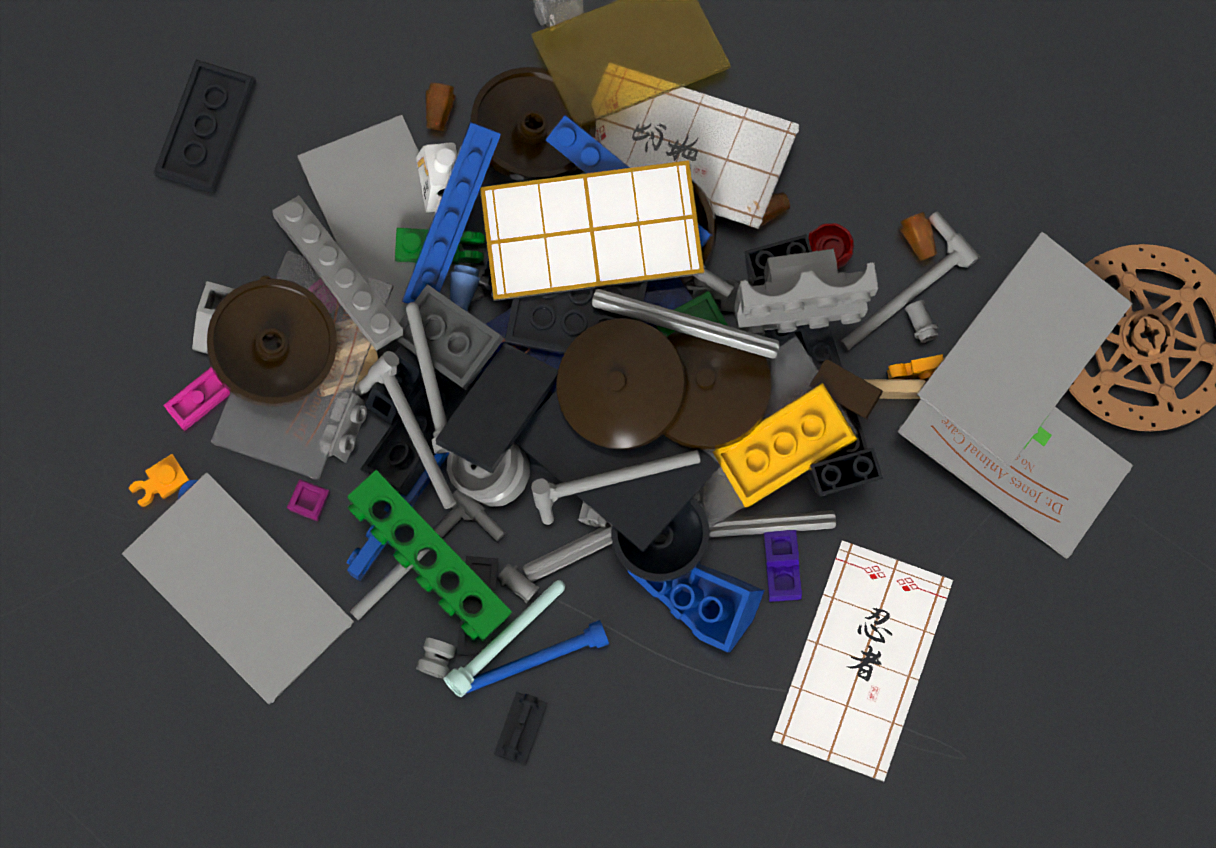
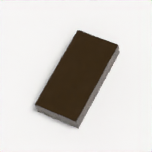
M825 359L810 385V388L814 389L823 383L836 403L865 419H868L883 393V390L828 359Z

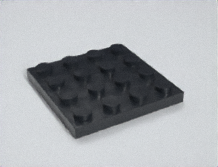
M648 280L513 297L505 343L564 355L570 344L582 332L595 324L611 319L637 320L595 308L592 305V298L596 289L644 302Z

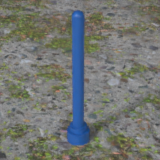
M598 620L588 624L589 628L584 629L583 634L474 676V681L471 683L472 688L467 693L589 645L590 648L597 646L598 649L608 645L609 641L601 621Z

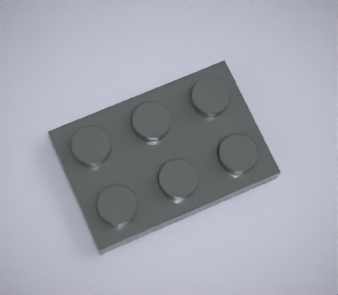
M427 284L415 300V303L419 307L433 368L464 390H467L504 338ZM406 312L399 322L403 328V335L395 339V341L417 356Z

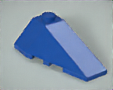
M698 564L685 576L666 582L645 580L627 570L653 597L661 600L671 610L670 613L677 619H681L699 640L727 653L731 652L754 620L764 590L701 564Z

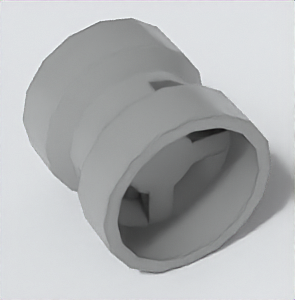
M426 638L423 646L425 653L418 660L416 669L444 679L450 670L448 667L449 660L454 658L457 647L440 640Z

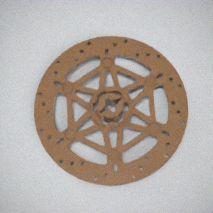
M1147 244L1118 247L1106 251L1084 264L1103 280L1115 276L1119 283V288L1116 291L1129 299L1130 302V291H1133L1143 310L1133 312L1132 306H1130L1125 313V317H1122L1117 323L1120 326L1118 335L1110 333L1106 340L1118 345L1109 362L1105 361L1100 346L1095 353L1100 372L1095 377H1090L1084 368L1068 390L1081 405L1099 418L1113 425L1137 431L1174 429L1186 425L1209 412L1216 405V344L1205 341L1193 302L1199 297L1203 298L1211 310L1216 324V275L1203 263L1181 251ZM1121 264L1125 265L1126 272L1123 271ZM1153 269L1166 272L1180 278L1185 284L1180 290H1174L1138 280L1136 270ZM1196 283H1199L1200 286L1197 289H1194L1193 286ZM1143 290L1168 296L1169 300L1156 309H1152ZM1178 302L1181 304V307L1170 321L1162 312ZM1184 313L1188 314L1195 338L1175 330ZM1133 321V330L1129 333L1131 327L1128 325ZM1143 332L1145 336H1151L1153 338L1150 341V343L1147 338L1142 339L1141 335ZM1175 339L1195 347V351L1175 350ZM1164 342L1163 348H1165V350L1162 353H1160V345ZM1121 354H1125L1131 360V363L1118 372H1114L1112 370L1113 366ZM1169 357L1190 359L1186 367L1175 378H1172ZM1199 361L1211 363V372L1202 385L1189 396L1178 399L1174 387ZM1161 363L1163 384L1159 383L1150 365ZM1140 365L1150 381V385L1125 379L1124 375ZM1116 384L1152 393L1156 396L1158 406L1150 407L1129 404L1114 398L1108 393V390ZM1098 385L1100 389L1097 392H1093V389ZM1167 403L1171 405L1172 412L1169 411Z

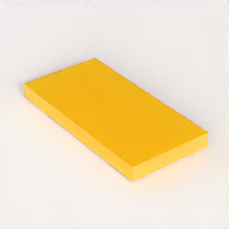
M822 383L762 420L754 431L741 441L716 449L712 453L721 465L722 470L743 505L748 508L808 471L810 465L824 461L858 439Z

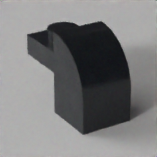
M400 346L394 352L399 358L395 377L408 402L423 381L418 357ZM377 382L371 389L365 407L389 424H392L399 413L385 384Z

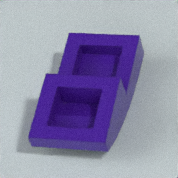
M796 530L764 532L769 602L802 599Z

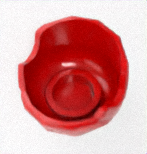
M836 223L822 224L809 233L808 240L812 252L834 249L837 269L844 267L853 255L854 239L845 227Z

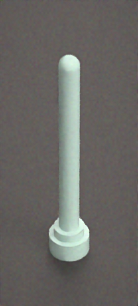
M561 580L555 581L464 668L460 667L449 672L444 677L448 687L456 695L463 697L472 688L473 677L565 590L564 582Z

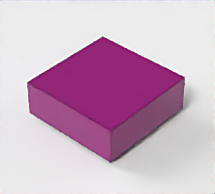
M299 479L287 509L318 522L330 491Z

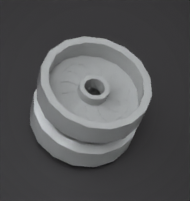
M516 443L512 444L493 473L449 452L447 457V473L451 483L459 492L490 507L504 506L515 500L525 489L530 477V461L527 453Z

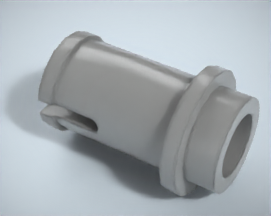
M924 301L913 302L905 308L915 328L916 333L914 336L916 339H919L921 343H926L938 336L937 330L939 327L937 324H933Z
M508 564L497 579L501 581L500 585L502 587L506 585L527 603L540 587L517 570V565L513 567L511 564Z

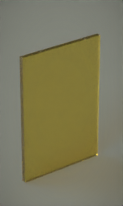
M618 0L532 33V39L560 93L565 108L568 110L572 120L580 127L731 67L722 49V45L716 38L697 0Z

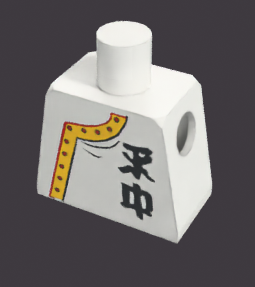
M455 143L425 145L416 157L426 213L436 212L442 196L438 191L444 190L457 157Z

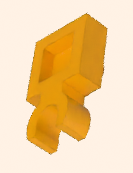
M943 354L911 360L910 363L890 365L887 370L888 379L905 380L910 378V380L919 378V380L927 381L944 359Z
M170 454L145 470L150 479L133 482L129 486V490L135 493L139 489H145V496L137 501L141 507H145L153 501L156 493H159L165 499L178 491L185 482L189 481V478L175 456Z

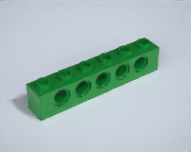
M377 470L347 496L348 501L351 503L348 507L349 511L360 522L366 519L374 527L370 531L371 534L382 545L388 542L396 550L393 557L405 569L411 566L419 574L415 580L428 593L433 589L442 598L438 601V604L447 614L452 616L456 613L463 620L464 623L460 627L471 639L475 640L479 637L484 641L512 614V611ZM379 503H386L391 507L392 512L389 517L379 519L374 516L373 508ZM407 526L413 530L414 537L411 541L402 543L396 539L395 533L400 527ZM423 550H431L436 554L437 560L431 566H423L417 559L419 553ZM448 573L456 575L459 579L458 587L454 590L444 589L440 584L443 575ZM469 597L478 598L481 601L482 609L476 614L467 613L463 608L465 599Z

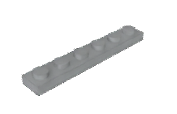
M299 195L272 210L275 220L376 351L403 335V328Z

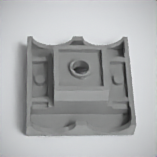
M834 249L767 258L763 272L765 285L750 287L747 280L740 281L733 309L736 328L762 336L765 334L764 330L777 329L778 333H787L797 330L796 326L809 324V328L816 329L829 325L828 322L841 320L842 324L857 323L861 321L860 317H865L868 311L867 302L871 300V296H875L878 290L874 263H868L867 269L864 271L845 274V272L838 273Z

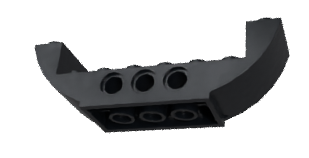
M807 234L745 251V262L750 287L765 285L763 272L767 258L812 252ZM809 324L796 326L797 330L787 333H778L777 329L764 330L765 334L762 336L778 340L780 343L777 356L773 359L767 358L782 407L787 406L812 390L810 385L825 359L842 367L829 325L816 329L809 328ZM838 403L836 405L858 440L824 461L810 465L809 470L805 472L811 486L819 497L883 479L874 447L867 448L857 414Z

